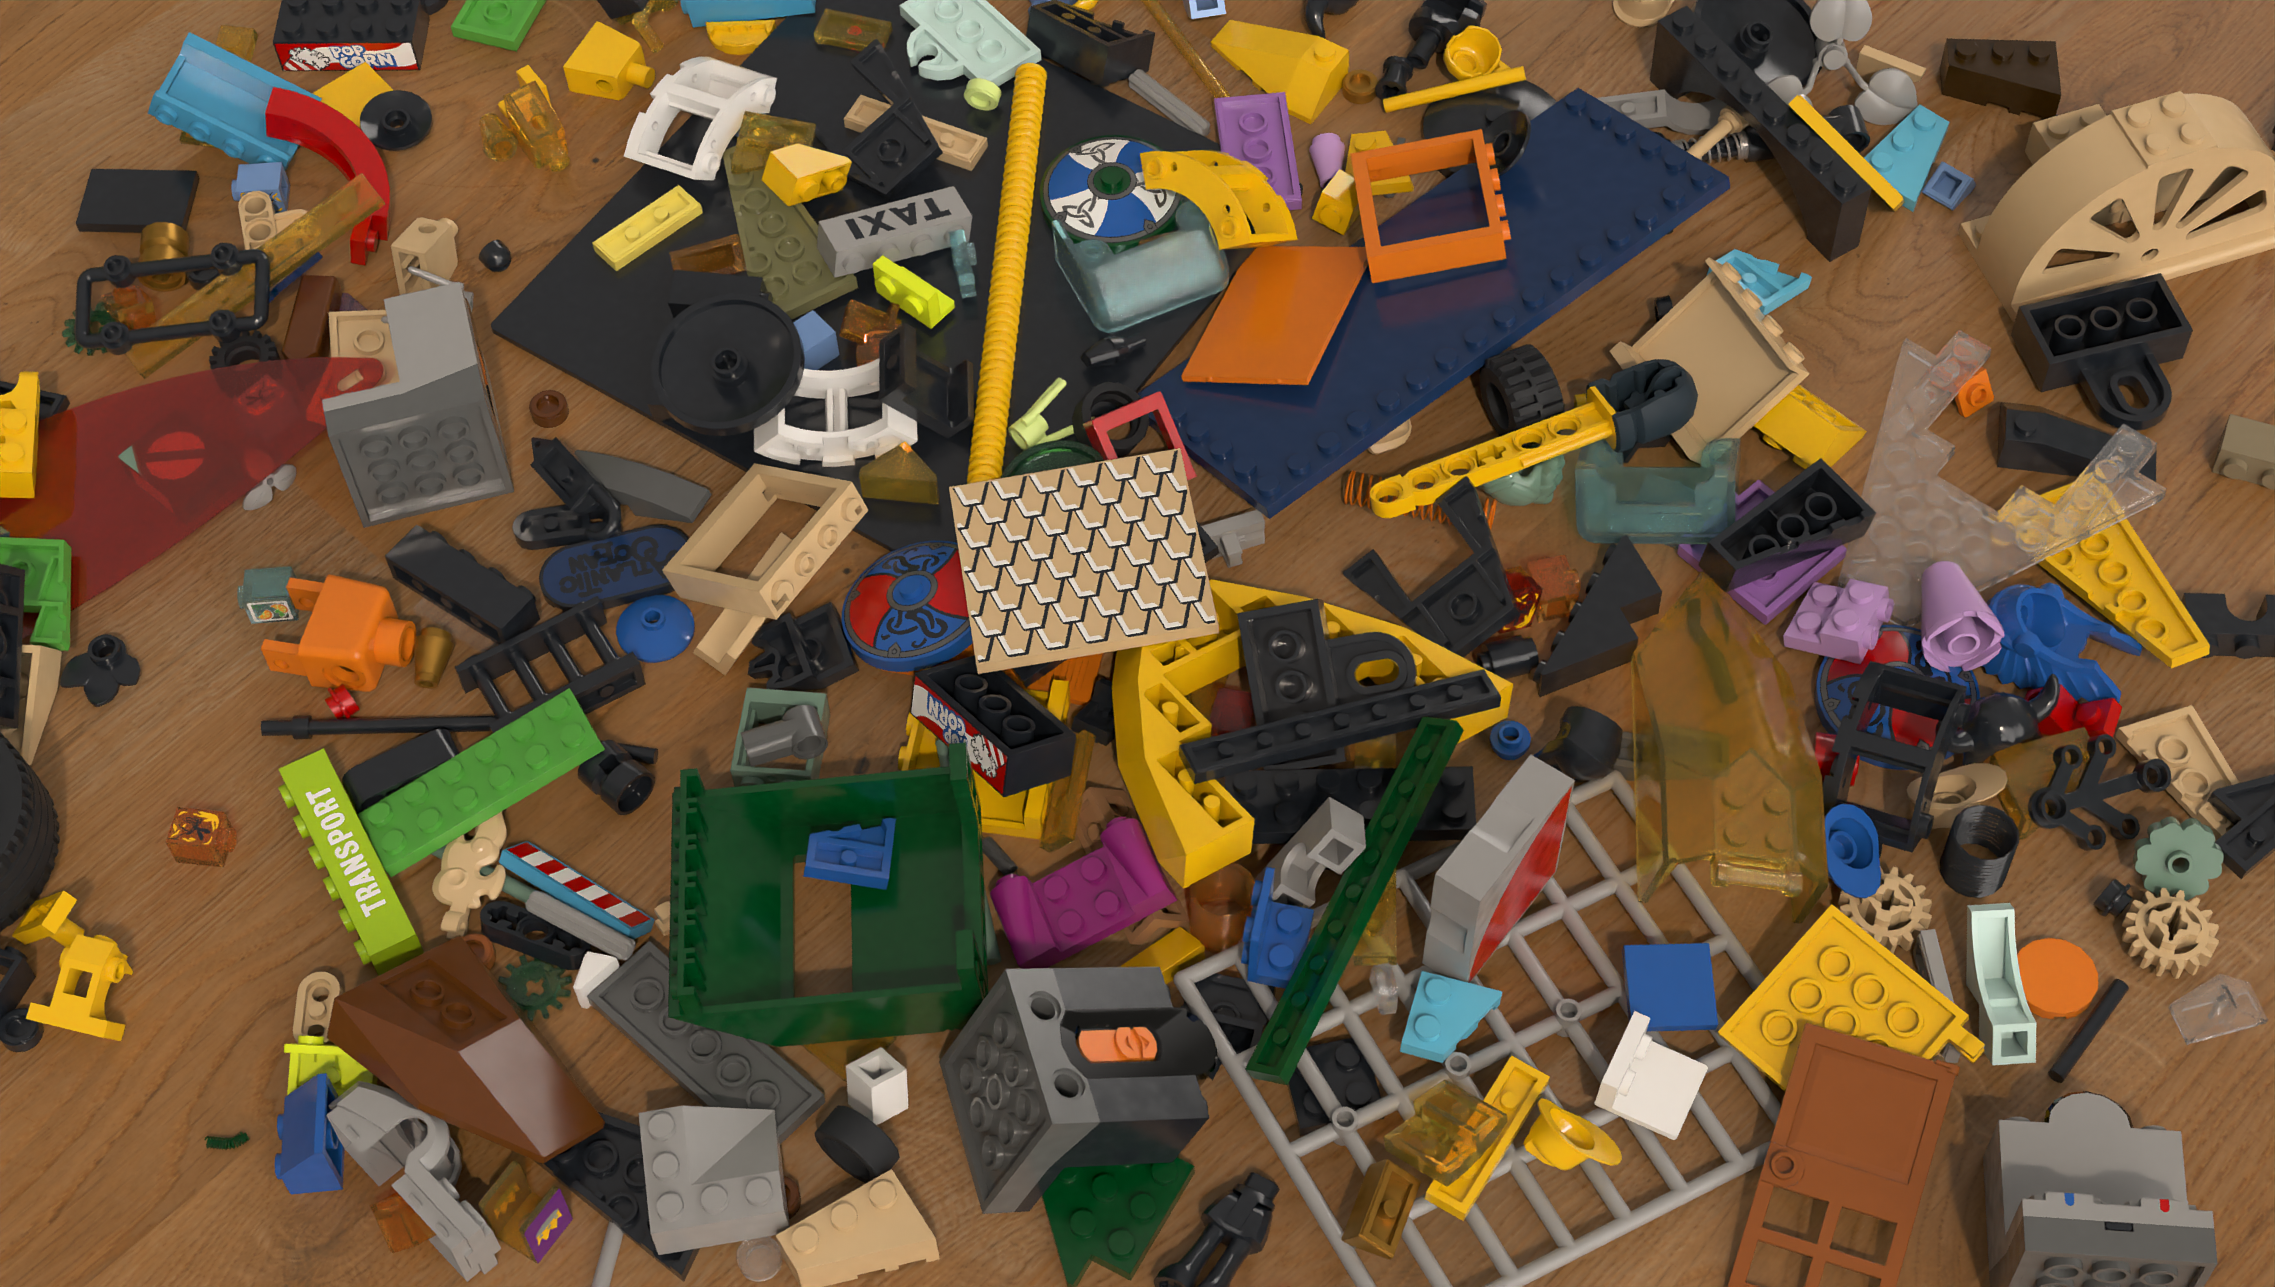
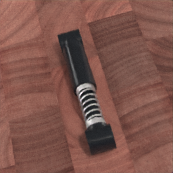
M1843 105L1833 109L1828 115L1822 116L1858 153L1868 147L1870 136L1858 107ZM1746 126L1739 133L1736 132L1735 134H1728L1727 137L1724 136L1700 158L1702 161L1707 160L1709 164L1712 162V159H1717L1720 163L1721 158H1727L1730 161L1731 157L1734 156L1738 160L1744 159L1746 163L1776 159L1752 126ZM1654 132L1659 136L1663 137L1664 139H1666V137L1662 133ZM1693 137L1688 142L1684 139L1675 141L1666 139L1685 151L1697 142Z

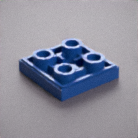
M1709 943L1623 946L1622 959L1629 1021L1634 1011L1651 1018L1646 1032L1716 1030L1718 1018Z

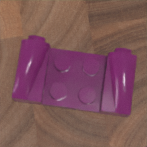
M1118 817L1111 820L1106 825V830L1100 835L1103 847L1034 883L1027 877L1016 874L1006 875L996 882V887L990 892V897L1017 964L1021 969L1048 968L1178 901L1157 861L1144 827L1137 819Z

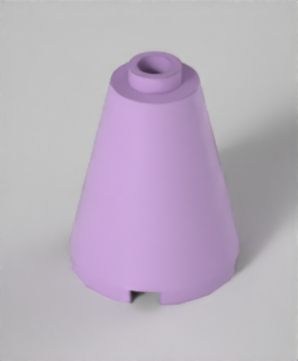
M1940 561L1932 564L1923 572L1921 578V646L1924 658L1930 666L1945 672H1950L1949 666H1962L1963 671H1969L1987 664L2002 648L2000 642L2002 637L2004 638V630L2000 621L1958 564L1950 561Z

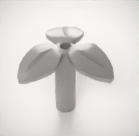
M245 448L244 455H236L242 472L257 482L256 486L247 491L243 499L242 507L244 510H255L268 504L273 497L271 487L275 486L277 489L284 491L294 482L296 467L293 465L283 464L273 473L274 462L265 452L253 448Z

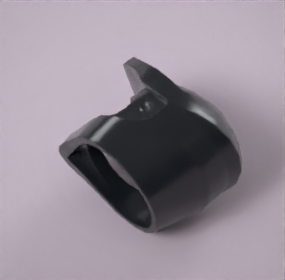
M1571 706L1566 709L1560 718V731L1556 738L1548 742L1533 756L1574 779V783L1602 779L1614 771L1621 751L1623 730L1616 722L1597 711L1585 707Z

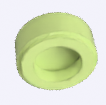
M981 78L969 80L964 92V98L968 104L976 109L985 111L995 109L1001 97V90L996 84Z

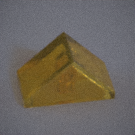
M906 441L860 468L859 478L864 498L939 504L940 496L937 475Z

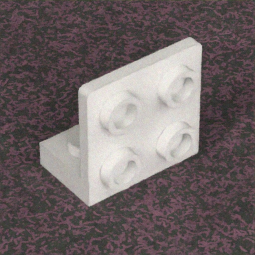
M1634 1011L1603 1077L1594 1105L1675 1140L1681 1131L1708 1067L1703 1063L1653 1042V1037L1646 1034L1651 1018Z

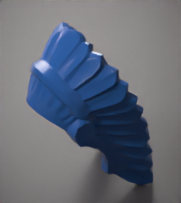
M2051 582L2045 583L2040 587L2025 584L2011 585L1997 592L1993 598L1987 601V605L2003 627L2004 638L2002 637L2000 644L2002 648L1999 653L1987 664L1982 665L1985 667L1986 674L1997 675L2002 684L2014 682L2020 689L2028 687L2033 689L2043 688L2048 677L2051 674H2055L2059 684L2076 701L2080 698L2091 702L2114 697L2118 703L2120 702L2121 691L2103 672L2096 660L2079 658V654L2085 649L2087 638L2089 637L2128 654L2140 656L2142 645L2129 635L2117 632L2114 626L2102 622L2077 608L2064 598L2063 590L2059 585Z

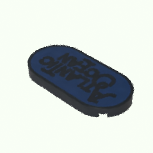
M649 525L613 534L602 541L588 540L560 548L547 558L540 570L539 583L543 597L553 608L555 606L562 609L564 613L577 603L586 602L596 596L601 600L603 610L633 603L645 597L671 593L675 590L662 569L688 541V538L683 532L674 527Z

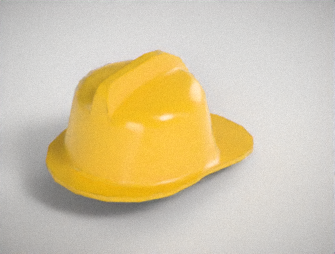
M1541 1098L1538 1101L1541 1114L1531 1126L1529 1134L1524 1140L1523 1144L1526 1151L1543 1163L1565 1171L1572 1169L1589 1158L1610 1166L1620 1163L1622 1160L1621 1151L1616 1143L1598 1126L1580 1116L1561 1109L1548 1099Z

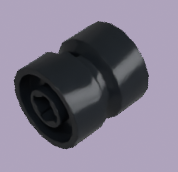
M614 740L602 741L601 743L605 750L579 765L577 771L578 779L596 795H600L601 799L618 815L630 814L648 799L655 785V777L637 760H632V756Z

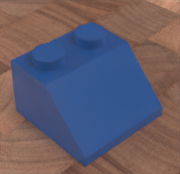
M327 1073L317 1074L287 1095L284 1100V1114H279L277 1117V1132L279 1139L282 1140V1153H277L275 1156V1173L278 1180H283L290 1194L343 1190L345 1149L326 1116L332 1111L328 1105L339 1096Z

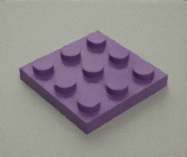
M1758 479L1678 546L1677 554L1720 588L1698 566L1708 542L1775 492ZM1841 545L1726 592V594L1766 625L1809 589L1813 582H1817L1846 556L1847 548Z

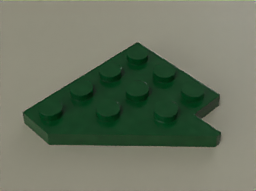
M1176 1157L1170 1163L1064 1168L1041 1198L1067 1287L1078 1286L1092 1261L1131 1281L1195 1174V1166Z

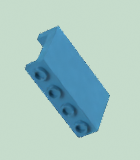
M189 32L183 42L180 54L159 90L155 91L148 114L156 117L163 124L172 125L190 134L191 137L198 141L207 142L223 150L230 157L239 158L249 164L282 162L286 172L300 145L267 137L265 111L272 89L277 87L291 90L320 102L322 98Z

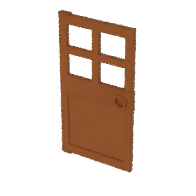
M1806 1023L1728 1287H1759L1746 1282L1758 1241L1812 1258L1804 1287H1819L1826 1263L1881 1280L1879 1287H1896L1955 1077L1959 1074L1960 1067L1938 1059L1935 1062ZM1774 1187L1828 1203L1817 1244L1762 1227ZM1841 1208L1896 1224L1885 1266L1830 1249Z

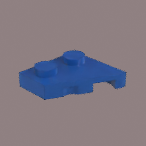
M886 818L882 820L881 826L863 830L857 824L843 827L839 831L827 830L810 834L803 877L886 890L889 881L896 819Z

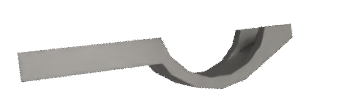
M1665 89L1597 98L1646 128L1668 126L1674 131L1687 135H1705L1718 123L1720 111L1727 105L1717 98L1701 103L1681 102L1671 97Z

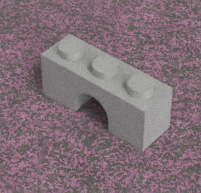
M1329 797L1266 866L1275 868L1272 902L1309 909L1315 903L1316 884L1324 869L1327 867L1341 875L1366 848L1363 815ZM1266 867L1258 874L1255 880H1264Z

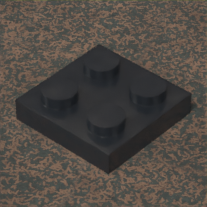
M1353 1038L1306 1047L1342 1107H1349L1356 1111L1381 1099L1375 1074ZM1296 1067L1287 1087L1299 1134L1304 1136L1331 1123L1300 1070Z

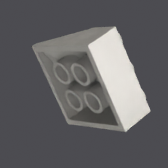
M677 1106L639 1113L650 1234L658 1255L773 1236L790 1227L775 1110Z

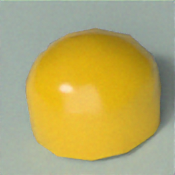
M1472 25L1466 27L1458 35L1451 37L1446 44L1443 60L1449 73L1461 81L1493 73L1500 62L1502 48L1498 38L1488 29Z

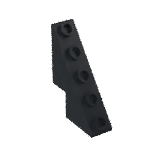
M1627 535L1622 536L1617 545L1612 543L1609 546L1602 562L1604 568L1600 574L1597 572L1592 574L1585 590L1586 598L1583 603L1577 601L1568 618L1570 625L1565 632L1559 630L1551 646L1550 651L1552 655L1549 660L1542 659L1537 666L1533 682L1539 684V697L1635 660L1639 638L1630 624L1659 613L1662 590Z

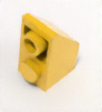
M797 143L770 151L761 180L789 207L843 190L852 161L845 156Z

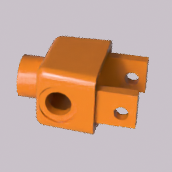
M332 574L327 575L324 583L289 578L286 588L295 609L312 612L300 644L264 639L261 646V651L271 671L307 676L312 687H331V689H335L343 683L347 690L371 692L377 687L385 665L407 667L415 650L416 627L413 621L399 619L389 591L381 585Z

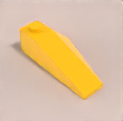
M1229 20L1211 41V47L1236 70L1244 71L1252 79V85L1259 91L1263 89L1266 93L1285 92L1288 114L1309 124L1314 122L1342 88L1343 78L1349 73V50L1320 36Z

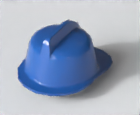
M1840 804L1831 808L1824 818L1823 826L1815 834L1812 845L1814 857L1818 865L1827 872V875L1842 891L1855 898H1868L1877 892L1881 883L1877 830L1870 817L1854 805Z

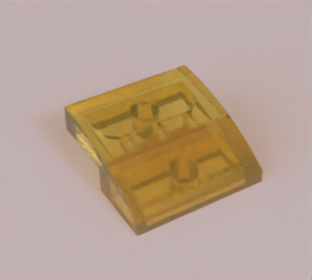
M1444 1079L1413 1101L1414 1116L1383 1136L1385 1150L1447 1187L1463 1175L1491 1146L1508 1121L1507 1114Z

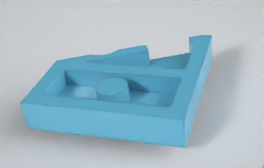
M1736 249L1716 260L1722 265L1725 262L1730 263L1742 277L1738 281L1744 290L1746 288L1750 289L1760 299L1763 305L1759 309L1764 316L1808 289L1812 279L1811 276L1801 272L1799 278L1778 272L1780 264L1757 259L1751 254ZM1709 267V269H1708L1707 275H1708L1710 272H1712V270H1711L1710 267Z
M1422 971L1401 1042L1400 1052L1443 1063L1456 1050L1457 1043L1467 1039L1478 1028V1022L1491 1009L1495 1010L1500 1005L1503 991Z

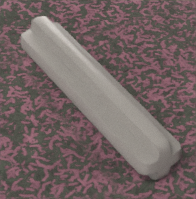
M1137 69L1133 74H1130L1128 78L1129 87L1167 117L1204 137L1209 135L1211 131L1210 122L1141 69Z
M533 891L526 902L525 907L527 911L619 960H628L636 947L633 939L542 891Z

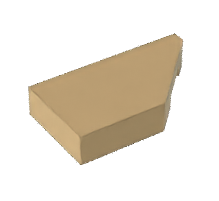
M1864 45L1859 53L1856 68L1861 78L1869 83L1874 73L1887 68H1895L1905 72L1913 82L1920 81L1926 72L1924 67Z

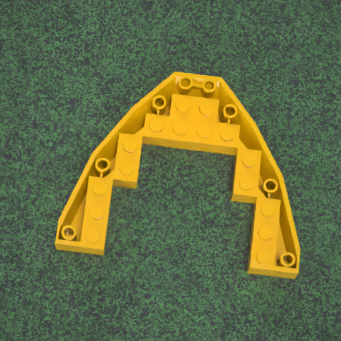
M1211 579L1209 583L1217 615L1219 633L1117 650L1112 682V699L1118 768L1157 861L1183 889L1250 854L1255 821L1216 779L1197 784L1193 783L1179 756V746L1211 737L1212 724L1184 696L1246 666L1237 613L1313 600L1311 598ZM1324 603L1330 639L1367 632H1382L1395 636L1405 643L1412 652L1417 666L1415 686L1484 669L1405 627ZM1392 659L1365 662L1356 671L1358 682L1369 677L1377 685L1391 683L1399 675V667ZM1484 669L1501 695L1500 707L1450 719L1457 720L1464 730L1458 743L1508 717L1513 683Z

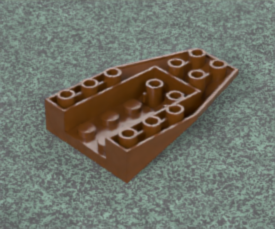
M460 935L334 998L327 1039L423 1112L542 1164L604 1128L605 1121L544 1036Z

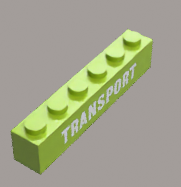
M324 748L279 768L285 784L279 786L278 789L287 808L296 806L300 813L292 818L302 839L311 836L315 844L307 849L317 870L326 867L330 875L322 880L332 901L341 898L345 906L338 910V913L347 932L350 933L356 930L360 937L353 944L363 965L372 962L379 976L423 954L424 951Z

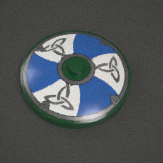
M1125 135L1098 136L1070 146L1050 163L1040 185L1042 215L1050 230L1060 240L1075 249L1104 256L1126 255L1139 252L1163 240L1179 223L1184 212L1186 196L1167 189L1146 190L1140 153L1165 150L1149 141Z

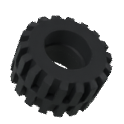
M1526 344L1485 359V365L1480 368L1481 395L1489 419L1499 436L1565 412L1557 378L1548 361L1533 345ZM1536 442L1525 443L1522 445V447H1527L1529 445L1535 444Z

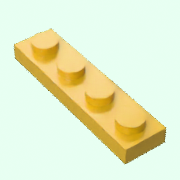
M1511 1055L1426 1191L1425 1200L1464 1221L1548 1085L1550 1076Z

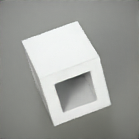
M882 1047L846 1065L848 1104L854 1110L878 1125L908 1109L907 1069Z

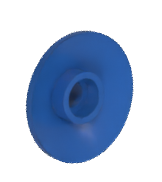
M667 595L649 596L633 602L622 612L616 626L617 640L621 649L626 654L633 652L638 661L647 663L663 662L676 657L688 647L695 632L694 618L687 605ZM654 620H659L656 623H649Z

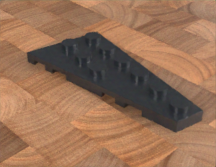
M598 1112L605 1121L603 1129L543 1164L535 1161L606 1220L615 1223L627 1237L683 1282L685 1281L700 1248L658 1255L650 1234L640 1126Z

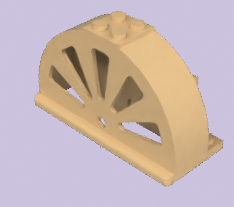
M2182 91L2112 110L2108 116L2101 106L2096 104L2034 122L2025 149V153L2033 165L2011 186L1991 215L1961 223L1958 232L2009 317L2015 322L2019 306L2161 273L2166 281L2274 249L2275 157L2243 111L2234 103L2221 97L2198 93L2183 94ZM2209 198L2201 206H2199L2196 210L2189 214L2185 219L2179 222L2182 219V217L2189 211V209L2195 204L2196 201ZM2243 200L2251 208L2190 232ZM2167 210L2162 220L2154 224L2155 213ZM2132 220L2136 232L2132 236L2124 238L2104 226ZM2060 249L2114 252V254L2105 258L2045 269L2053 255ZM2153 249L2149 254L2142 256L2145 252Z

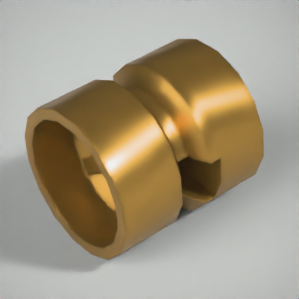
M155 222L147 225L141 233L139 249L141 256L138 262L188 257L190 240L188 233L182 227L168 222ZM186 272L138 277V280L145 287L155 291H174L185 284Z

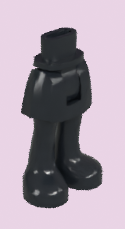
M1250 1172L1243 1184H1235L1233 1190H1229L1218 1197L1202 1213L1201 1220L1205 1228L1200 1237L1178 1262L1167 1265L1159 1271L1154 1279V1286L1195 1287L1202 1269L1218 1245L1222 1243L1227 1248L1198 1287H1229L1237 1270L1247 1256L1263 1250L1271 1227L1272 1212L1275 1209L1273 1200L1280 1191L1279 1187L1259 1174Z

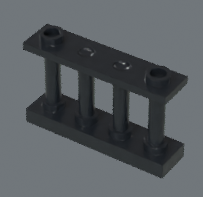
M598 596L586 602L577 603L570 610L479 655H473L463 663L455 666L465 694L479 688L497 720L488 724L492 734L568 688L571 689L584 713L588 714L646 685L640 662L635 654L631 652L623 657H618L600 627L607 624V620ZM585 634L605 665L587 675L581 673L564 645ZM548 652L552 654L569 684L551 693L546 692L529 664L530 661ZM512 670H515L533 702L515 711L510 710L493 682L494 679Z

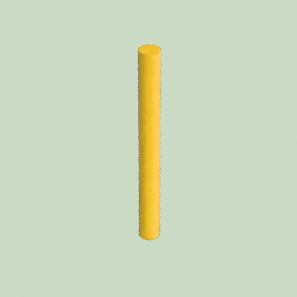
M1524 66L1383 99L1385 112H1393L1526 80Z

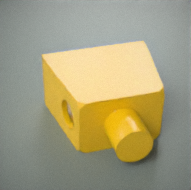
M596 21L563 66L569 91L618 101L626 97L634 84L648 89L652 86L655 79V70L646 66L640 43Z

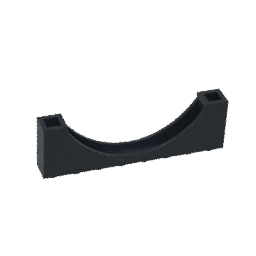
M1688 6L1658 20L1650 81L1659 90L1665 89L1675 99L1691 91L1701 92L1713 96L1733 108L1760 135L1781 166L1800 207L1808 232L1806 239L1829 262L1858 247L1872 188Z

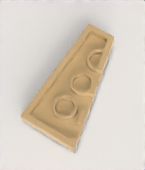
M2192 705L2118 728L2115 737L2139 762L2160 759L2168 765L2171 771V782L2166 788L2167 792L2192 818H2196L2201 824L2207 825L2212 829L2215 841L2235 826L2207 800L2216 789L2238 784L2239 781Z

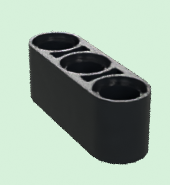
M436 729L354 766L344 774L342 784L357 814L461 752L448 730Z

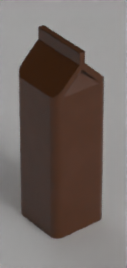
M303 275L300 280L281 351L288 370L297 381L300 392H304L306 385L322 376L326 367L330 351L329 312H339L344 297L339 282L334 276Z

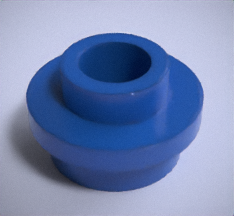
M1504 721L1497 724L1491 731V748L1502 759L1516 760L1524 755L1530 747V733L1519 722ZM1506 736H1512V737H1515V738H1517V739H1516V740H1513V741H1509V740L1505 739L1504 737H1506Z

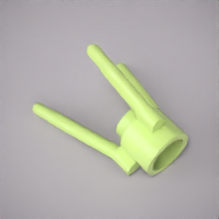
M1057 378L1032 407L1008 428L1010 436L1021 449L1028 451L1035 446L1041 452L1049 444L1074 434L1073 425L1046 436L1045 432L1049 429V426L1040 415L1066 386V381L1062 380V378Z

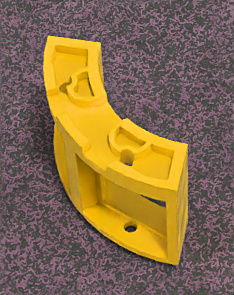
M1214 150L1150 151L1140 153L1146 190H1172L1193 201L1209 220L1215 232L1219 250L1267 247L1298 240L1293 219L1281 195H1277L1267 182L1268 177L1248 161H1241L1229 155V153ZM1227 205L1230 207V212H1229V213H1228V211H1227V209H1226V206H1227ZM1246 215L1250 219L1256 234H1251Z

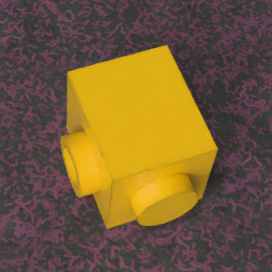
M1339 169L1322 191L1312 219L1344 236L1359 216L1360 210L1354 176Z

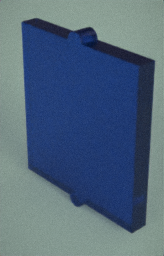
M319 251L270 291L269 305L297 283L303 275H306L323 258Z

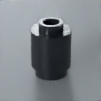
M1516 635L1482 644L1481 653L1476 654V662L1478 666L1497 676L1509 679L1529 674L1532 668H1536L1539 665V657L1536 645L1530 636L1523 638L1521 635Z

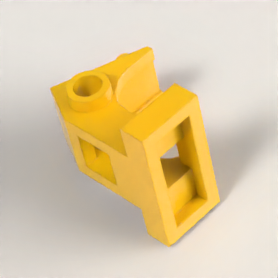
M77 934L71 946H66L61 953L59 960L61 971L51 1005L47 1006L31 1002L26 1019L121 1041L126 1025L108 1021L105 1016L104 1004L110 984L112 982L119 983L124 974L132 975L133 971L126 961L128 956L121 953L118 944L106 936L94 935L91 938ZM83 971L93 973L86 998L74 995L77 982Z

